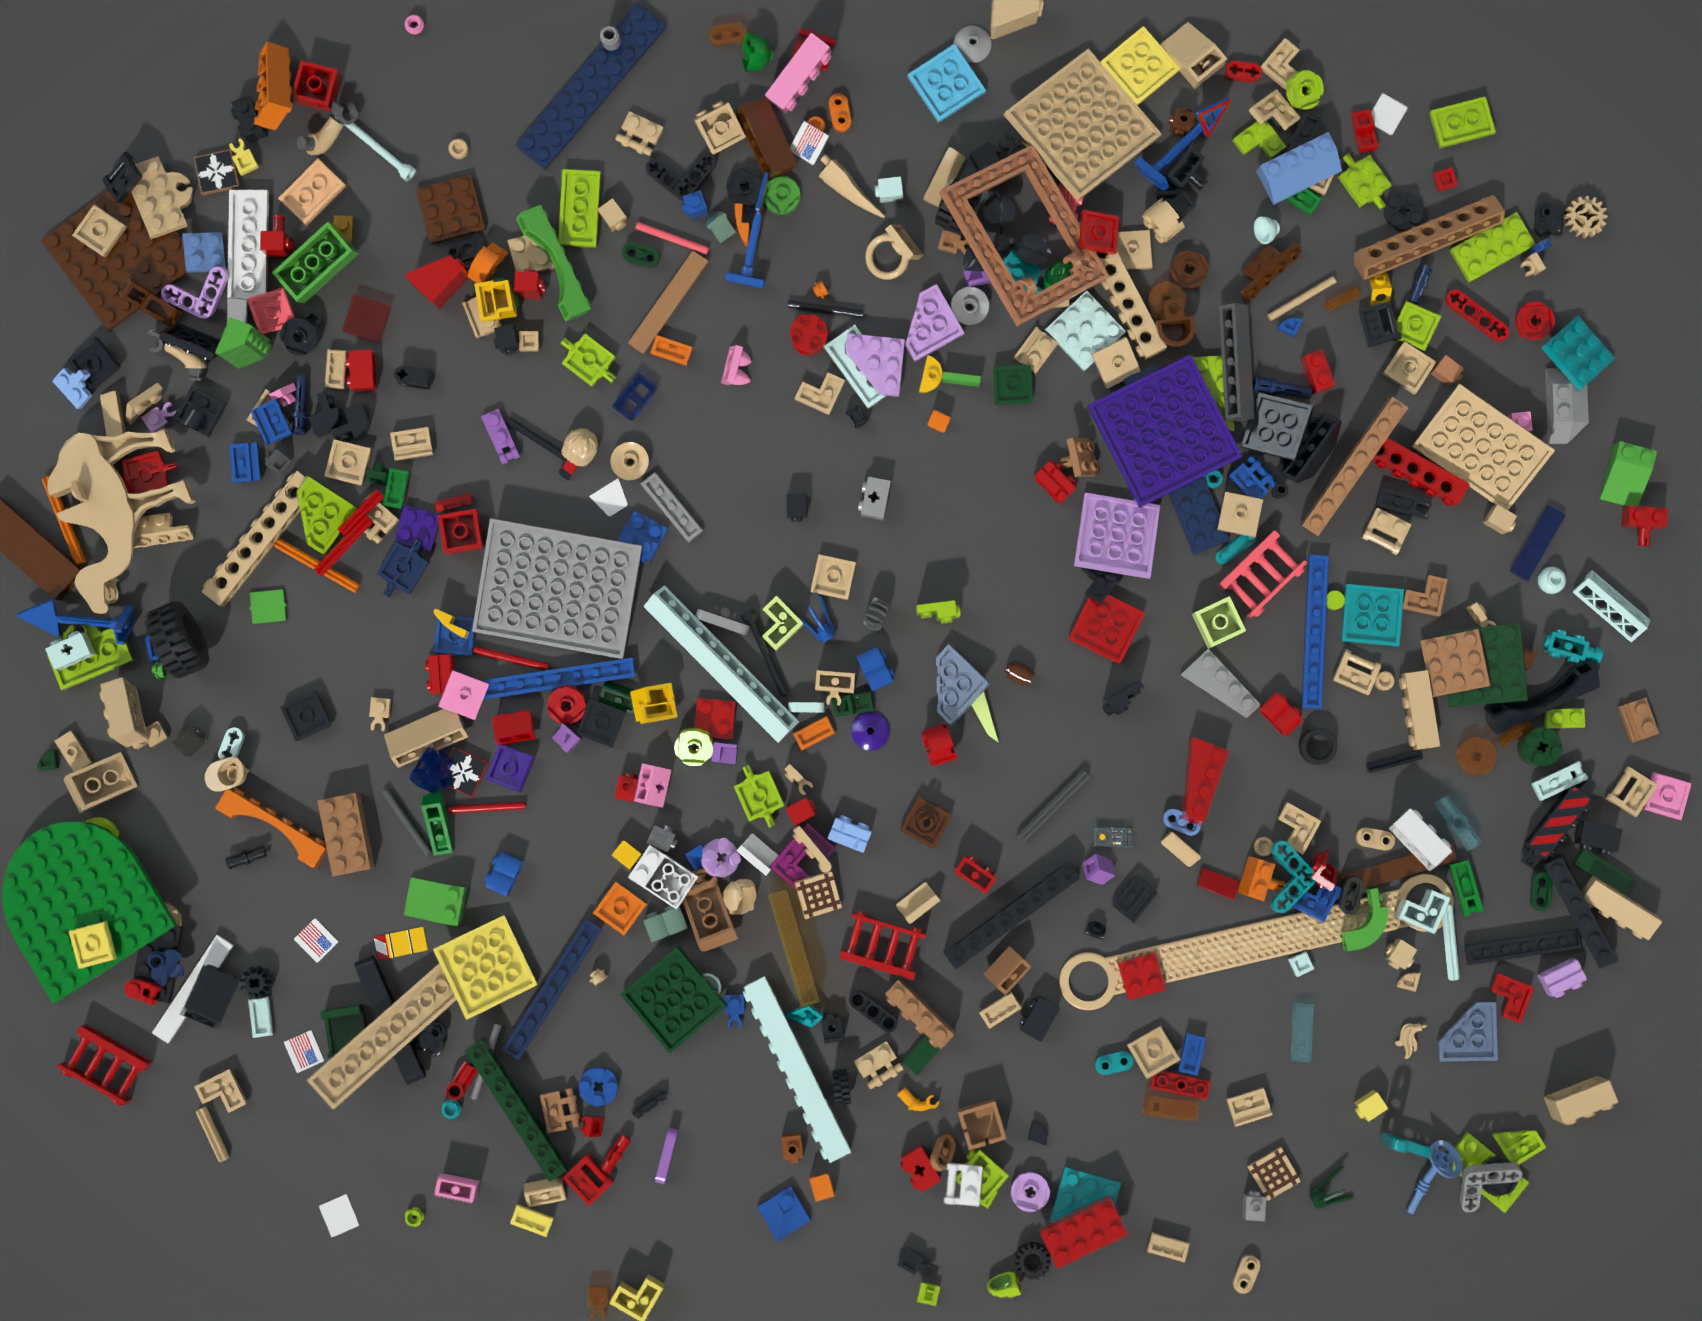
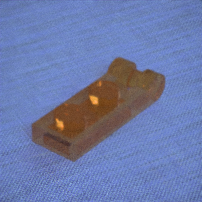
M1145 1095L1144 1097L1146 1106L1143 1108V1115L1198 1121L1199 1101ZM1154 1103H1159L1158 1110L1153 1109Z

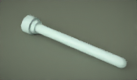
M356 124L345 125L396 167L400 176L405 181H409L414 176L415 168L410 164L401 163Z

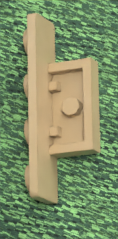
M171 513L140 517L134 533L133 548L193 540L194 535L189 525L172 527L173 517Z

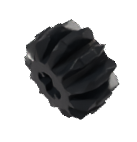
M257 966L256 970L254 967H249V972H243L245 978L240 979V982L245 983V985L241 986L240 989H247L245 996H249L252 993V999H256L257 996L263 998L265 993L271 992L268 987L274 985L273 982H269L273 975H266L269 971L268 969L262 971V967ZM259 979L260 982L258 983H260V985L255 986L254 983L256 982H254V980Z

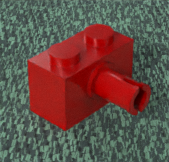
M273 216V231L260 232V250L269 259H287L295 252V242L285 233V216Z
M1632 505L1622 508L1621 527L1639 529L1637 546L1650 547L1651 530L1667 528L1668 508Z

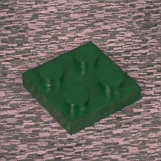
M1031 364L993 366L995 405L1033 403Z

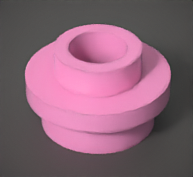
M412 15L406 19L405 28L410 34H419L424 29V22L421 17ZM413 23H418L416 28H412Z

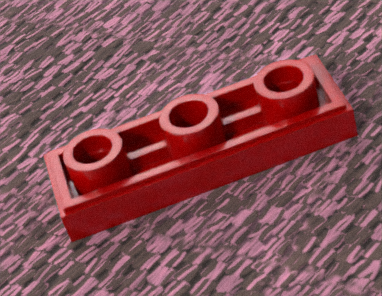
M1163 1070L1151 1077L1149 1088L1207 1100L1211 1081ZM1183 1081V1086L1179 1088L1177 1086L1178 1082Z

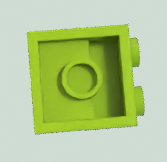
M955 600L917 605L916 616L921 615V619L931 618L933 614H936V621H941V624L952 623L953 619L961 616L960 606L956 605Z
M978 1148L977 1151L974 1149L970 1151L966 1157L968 1161L965 1164L982 1165L979 1203L984 1206L1009 1175ZM956 1171V1182L961 1186L962 1171Z

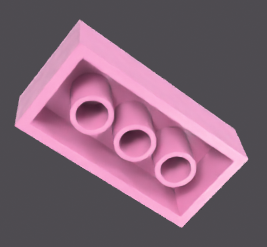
M811 33L765 94L768 100L785 113L788 110L791 112L798 103L796 102L797 98L800 95L804 96L809 89V82L811 80L815 81L819 76L821 66L823 64L826 66L831 60L832 51L830 47Z

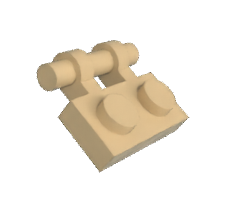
M629 111L621 127L627 134L623 136L618 133L616 141L622 143L621 145L626 148L629 146L637 150V153L641 155L651 156L653 149L647 146L649 143L657 145L664 128ZM633 136L642 139V142L638 143L632 140Z
M379 502L366 515L372 519L375 526L372 529L369 527L364 533L367 534L366 537L370 541L373 540L379 544L383 540L378 535L380 530L388 534L400 520Z
M887 1041L854 1060L863 1078L868 1075L872 1076L873 1079L867 1083L870 1090L876 1086L880 1087L883 1085L882 1082L891 1077L898 1076L897 1073L904 1070L900 1063L894 1067L891 1064V1061L897 1057ZM886 1066L888 1070L878 1076L876 1070Z

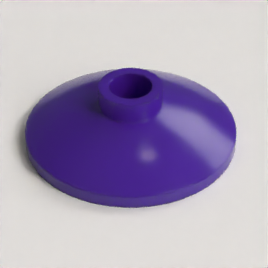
M867 712L858 716L853 722L851 729L854 742L864 750L881 748L887 742L890 733L886 719L874 712ZM869 727L874 729V733L872 735H869L867 733V729Z

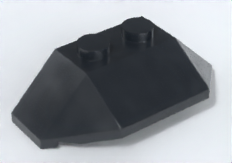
M1326 412L1319 417L1311 419L1297 461L1280 458L1281 475L1295 483H1300L1314 477L1336 447L1342 421Z

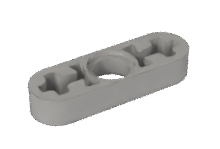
M697 609L695 617L700 621L747 636L750 628L742 623Z

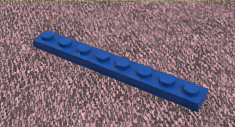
M1308 556L1301 708L1322 709L1329 556Z
M633 658L481 680L489 683L483 700L553 690L567 684L573 687L636 677Z

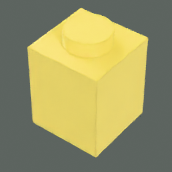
M1374 1090L1354 1102L1357 1107L1355 1108L1357 1115L1367 1121L1372 1120L1388 1109L1378 1092Z

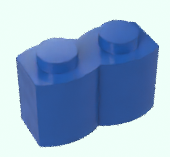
M876 647L856 656L872 692L893 682L892 678L895 675L891 667H886L884 661L887 658L882 649L878 650Z
M501 852L500 855L496 854L492 862L495 865L493 871H489L485 877V887L504 896H509L524 861L505 852Z

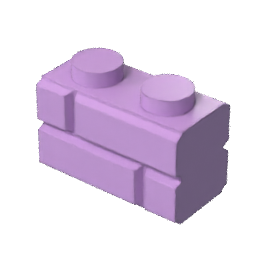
M1570 958L1537 974L1546 994L1555 998L1565 995V990L1569 988L1574 990L1583 986L1582 982L1587 980L1578 960L1575 958Z

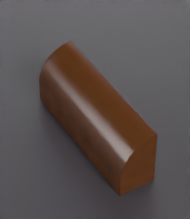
M767 97L742 104L735 112V115L763 175L765 172L769 173L768 180H771L798 166L797 161Z

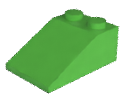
M1621 441L1613 444L1599 500L1626 507L1630 505L1638 506L1653 470L1657 451Z
M411 877L404 915L459 926L462 923L468 887Z

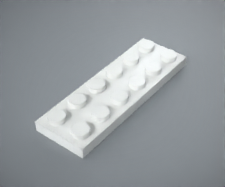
M229 190V279L227 303L229 297L247 299L248 297L268 292V257L260 250V232L268 231L269 228L268 190Z

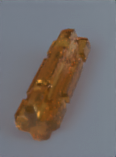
M1355 287L1349 292L1347 291L1334 297L1333 300L1326 301L1324 306L1330 312L1336 307L1338 308L1352 299L1360 297L1361 293Z
M1527 720L1505 733V736L1502 735L1497 739L1498 744L1502 748L1508 746L1510 742L1515 741L1526 731L1530 730L1533 725Z

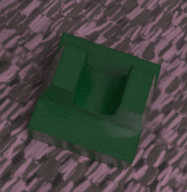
M376 462L373 470H367L366 477L369 482L386 486L388 475L385 473L384 463Z

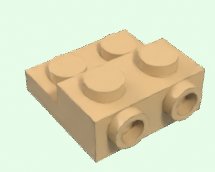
M720 101L713 105V110L707 112L705 109L697 113V118L694 119L700 134L713 155L746 138L728 102L723 103V101Z

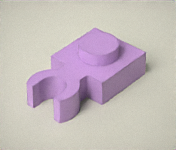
M171 402L164 404L162 410L155 407L141 417L151 433H156L168 425L167 418L175 417L178 411L174 410L172 413L168 411L173 406Z

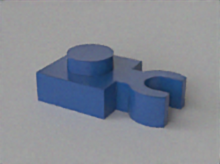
M725 994V1002L728 1004L725 1008V1014H731L727 1023L728 1028L732 1027L731 1022L733 1020H737L738 1026L741 1028L742 1019L739 1017V1014H745L744 995Z

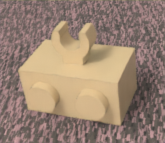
M817 670L815 691L830 692L826 700L827 705H830L831 698H836L838 701L837 706H840L841 698L838 693L854 694L855 673Z

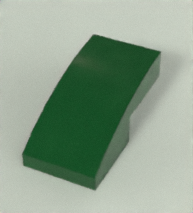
M872 692L840 697V706H837V699L832 698L835 717L875 711Z

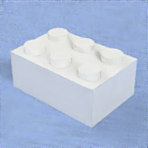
M1410 808L1389 830L1431 871L1452 852L1450 849L1451 845L1444 838L1440 839L1436 835L1437 831L1430 824L1426 825L1422 821L1423 817L1418 811H1413Z

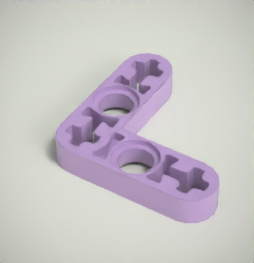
M224 267L212 268L200 297L176 285L164 286L161 295L165 301L199 318H211L217 309L228 282L229 272ZM216 272H220L223 277L218 279ZM210 287H213L216 290V296L214 298H211L208 295V289ZM173 289L172 292L176 295H180V297H170L168 290ZM187 296L192 299L190 307L184 304V299ZM202 307H206L208 313H204Z

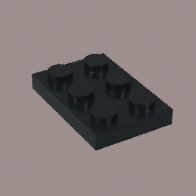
M175 323L160 332L159 339L165 341L167 345L180 347L183 351L200 355L205 360H213L219 356L215 352L220 339L180 323Z

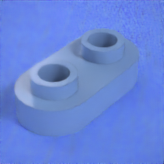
M1169 809L1163 814V823L1173 830L1189 836L1196 835L1200 831L1201 825L1199 826L1192 823L1193 828L1189 830L1187 828L1189 821L1182 819V812L1179 810ZM1170 815L1175 816L1174 822L1169 821Z

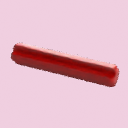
M375 490L338 527V531L345 536L384 498L383 494L379 490Z

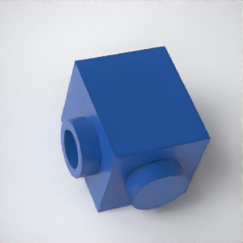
M701 190L683 196L684 203L681 205L684 214H689L691 220L708 214Z

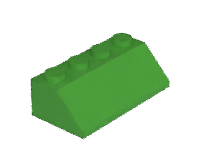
M230 317L215 353L234 367L240 369L264 359L265 355L269 354L272 345L270 344L271 340L256 328Z

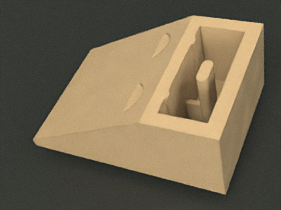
M1189 22L1160 44L1178 65L1179 71L1194 89L1222 68L1227 60L1220 49Z

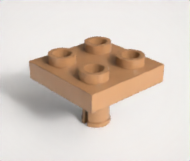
M1091 438L1067 439L1070 455L1061 457L1060 462H1066L1061 464L1062 468L1067 469L1073 466L1075 477L1099 475V463L1095 458V446Z

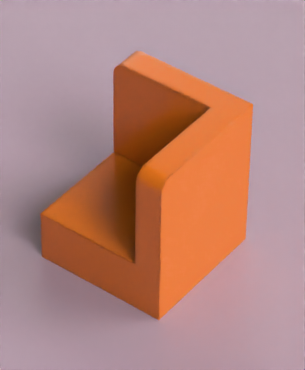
M826 1173L816 1177L814 1175L810 1176L809 1179L816 1202L835 1196L829 1174Z

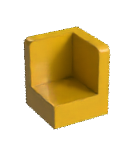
M622 841L612 854L614 858L629 870L633 868L643 855L642 852L633 848L626 841Z

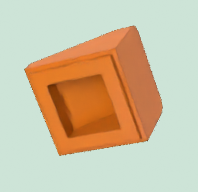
M933 410L928 426L944 433L951 418L937 410Z

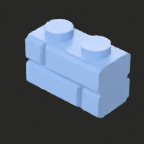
M843 815L840 818L836 817L828 839L864 853L872 831L868 830L870 826L860 822L858 826L850 823L852 819Z

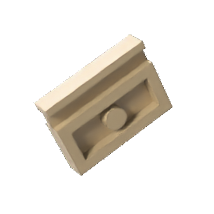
M477 297L467 302H462L477 339L495 332L494 328L501 326L499 320L481 322Z
M1036 327L1013 359L1020 362L1021 365L1031 364V371L1036 375L1056 348L1058 342Z
M429 427L390 433L395 461L433 455Z
M1263 1087L1226 1099L1235 1127L1273 1115Z

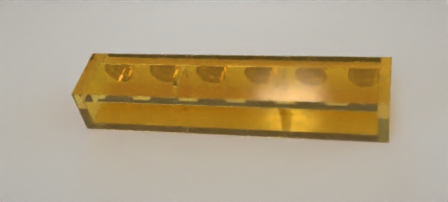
M788 889L770 893L768 897L800 1006L804 1007L818 1003L820 998Z

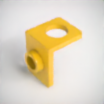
M1383 272L1369 278L1372 288L1370 305L1374 306L1389 302L1392 286L1388 273ZM1379 294L1386 295L1383 301L1375 300Z

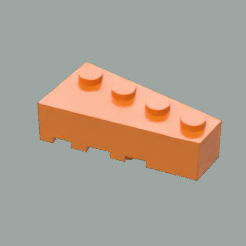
M266 42L259 53L258 76L260 78L256 92H260L258 101L255 103V109L259 110L257 117L254 118V124L276 131L286 114L292 110V102L290 101L292 87H290L291 72L289 71L291 57H289V48Z

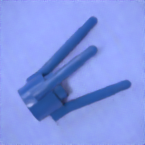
M820 594V603L828 625L822 624L811 606L808 609L820 628L816 631L802 617L800 620L815 635L818 641L821 639L825 643L836 636L834 633L836 629L832 624L823 596Z

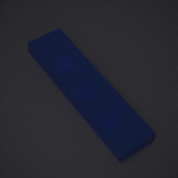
M1547 506L1513 565L1511 573L1525 581H1529L1565 518V514L1551 506Z

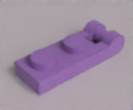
M496 409L481 416L501 463L504 465L512 458H519V452L500 410ZM510 447L511 451L504 454L503 449Z

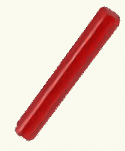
M365 515L314 568L315 572L323 576L373 524L372 519Z

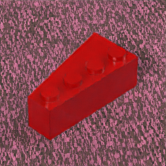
M1193 737L1188 742L1189 750L1186 764L1187 772L1185 776L1182 819L1200 826L1205 822L1229 751Z

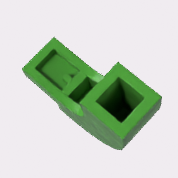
M1378 888L1366 889L1369 913L1364 924L1356 929L1341 931L1343 950L1354 951L1363 949L1374 943L1383 933L1387 925L1389 910L1387 906H1380L1382 894L1380 891L1378 892Z

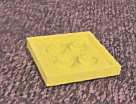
M1144 26L1100 62L1137 106L1180 70L1178 65Z

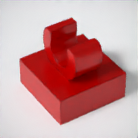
M586 1116L581 1118L582 1121H585V1127L580 1128V1131L584 1132L583 1136H601L604 1117Z

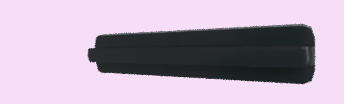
M1420 749L1369 762L1366 764L1368 773H1373L1423 759V754Z

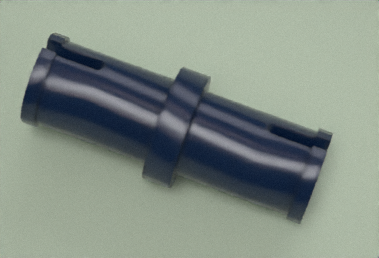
M1421 265L1418 277L1412 284L1414 287L1408 302L1420 305L1424 290L1428 288L1427 282L1433 268Z

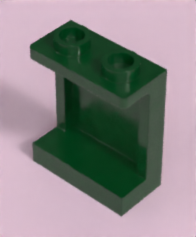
M363 1004L320 1012L321 1020L324 1019L329 1050L327 1058L334 1057L366 1028Z

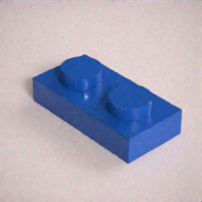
M1186 1033L1178 1067L1179 1072L1198 1076L1206 1037Z

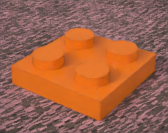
M616 881L593 914L625 936L647 903Z

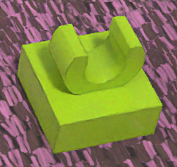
M921 1281L917 1302L936 1306L940 1285Z

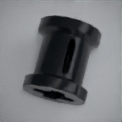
M860 404L853 406L845 412L846 416H849L855 424V429L862 427L869 421V418H866L861 411Z

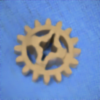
M1585 196L1583 199L1578 197L1576 201L1573 200L1570 203L1571 207L1565 210L1569 214L1564 216V219H1568L1565 226H1571L1569 232L1576 231L1575 236L1577 237L1582 234L1583 238H1586L1588 234L1590 237H1593L1596 233L1601 232V227L1606 225L1603 220L1608 218L1607 215H1603V212L1607 209H1601L1602 202L1597 204L1596 197L1589 200V196ZM1581 206L1580 211L1575 212L1576 208ZM1596 222V225L1593 228H1590V226H1592V223Z

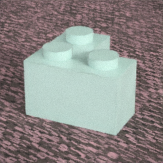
M1427 889L1420 906L1401 899L1394 917L1435 934L1450 898Z

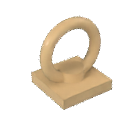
M889 225L885 229L888 234H881L875 237L866 249L865 259L867 267L873 275L880 279L891 280L899 277L906 270L909 260H918L923 256V253L902 225ZM885 241H890L896 252L902 256L898 268L891 272L879 270L873 261V252L876 246Z

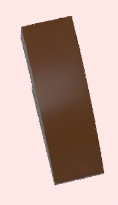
M131 278L127 279L119 291L121 298L169 327L177 323L183 314L181 310Z

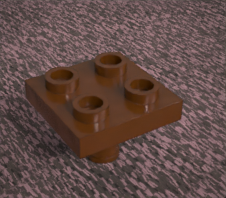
M918 797L900 831L934 849L952 815Z

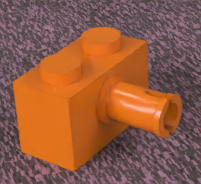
M1248 856L1237 893L1264 901L1268 889L1279 892L1282 888L1278 887V885L1285 886V882L1272 878L1276 864Z

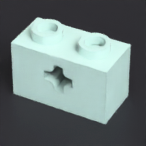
M79 631L69 634L68 639L63 641L61 639L55 640L50 643V647L45 648L55 670L65 669L96 655L87 633H79ZM69 646H71V647L73 648V649L70 650V653L67 652V650L70 649Z

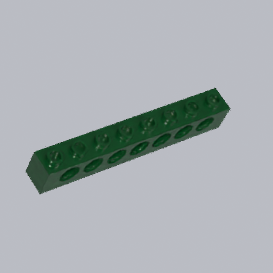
M483 1037L465 1050L467 1056L549 1182L566 1172L568 1165L486 1039Z

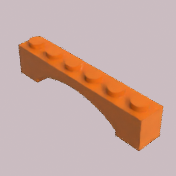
M236 787L224 792L215 809L230 818H236L238 815H247L268 822L279 829L292 842L299 854L297 859L312 868H318L327 853L324 840L319 837L314 839L309 836L310 832L302 827L296 828L293 826V821L286 817L281 819L276 815L277 812L269 807L263 808L260 806V801L253 797L250 799L245 797V792Z

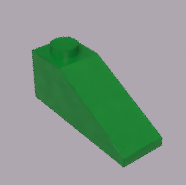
M443 793L423 795L421 807L434 856L453 853Z

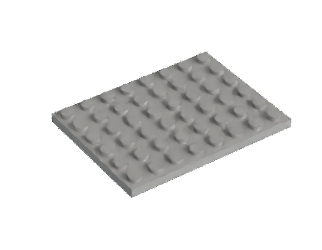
M490 518L472 632L623 659L643 545Z

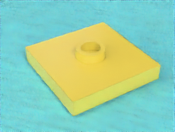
M107 921L69 931L79 969L117 959Z

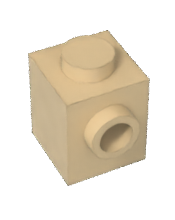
M1396 938L1394 943L1389 944L1384 958L1389 960L1388 965L1396 970L1399 967L1406 969L1413 964L1415 959L1413 956L1417 949Z

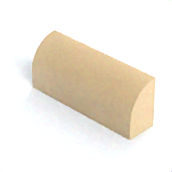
M442 709L384 734L390 758L399 768L468 738V734L460 714Z

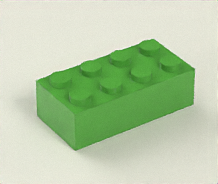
M327 222L272 273L296 302L304 304L349 264L359 252L335 224Z

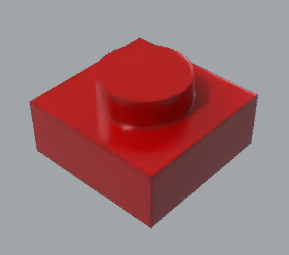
M1452 167L1433 173L1438 192L1458 186Z

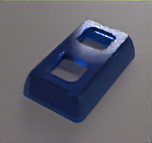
M638 373L615 401L613 408L630 421H633L657 391V386ZM640 384L649 390L644 398L639 397L635 393V389ZM628 399L637 404V408L632 413L623 408L624 403Z

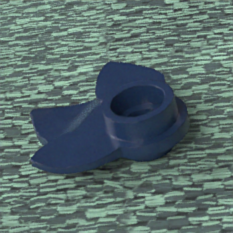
M169 949L164 952L153 951L148 956L147 962L150 968H152L151 977L157 984L165 986L168 976L182 977L184 975L183 967L178 962L182 954L176 950ZM155 957H159L161 963H157Z

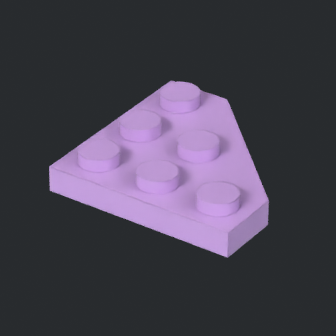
M937 284L921 292L918 298L905 344L914 362L964 335V331Z
M848 333L846 355L873 385L879 395L899 397L905 339Z

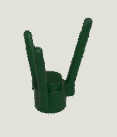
M1340 1166L1322 1183L1312 1189L1313 1193L1309 1196L1316 1209L1320 1207L1322 1209L1328 1205L1353 1199V1195L1330 1200L1346 1193L1345 1189L1328 1196L1324 1190L1320 1191L1344 1169L1343 1166Z

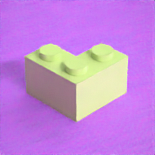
M777 596L763 608V611L775 624L762 637L777 651L804 624Z

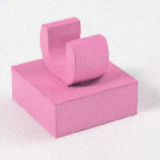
M294 383L276 390L269 394L271 400L279 399L281 406L285 407L295 402L291 392L297 389Z

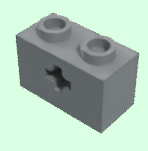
M868 477L867 481H863L862 492L865 495L864 500H860L858 507L862 517L877 520L884 519L891 481ZM873 494H876V497L879 498V500H875V503H872L869 498Z

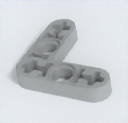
M1498 1163L1466 1167L1462 1175L1459 1199L1463 1211L1474 1212L1479 1208L1482 1184L1510 1183L1520 1180L1522 1177L1520 1166L1516 1163ZM1491 1172H1497L1495 1175H1488ZM1476 1187L1474 1190L1467 1191L1468 1188Z

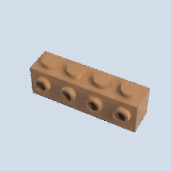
M899 979L885 993L887 996L886 1000L893 1007L897 1006L901 1010L900 1014L909 1021L911 1019L916 1024L914 1026L915 1029L921 1034L925 1033L929 1037L928 1041L935 1048L939 1047L942 1049L956 1034L902 979Z

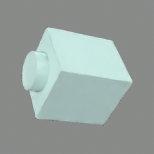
M901 176L878 179V185L875 186V195L880 198V203L903 200Z

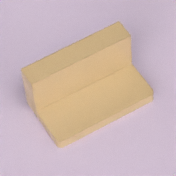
M924 882L898 902L896 907L908 923L911 924L937 904L940 899L929 885Z

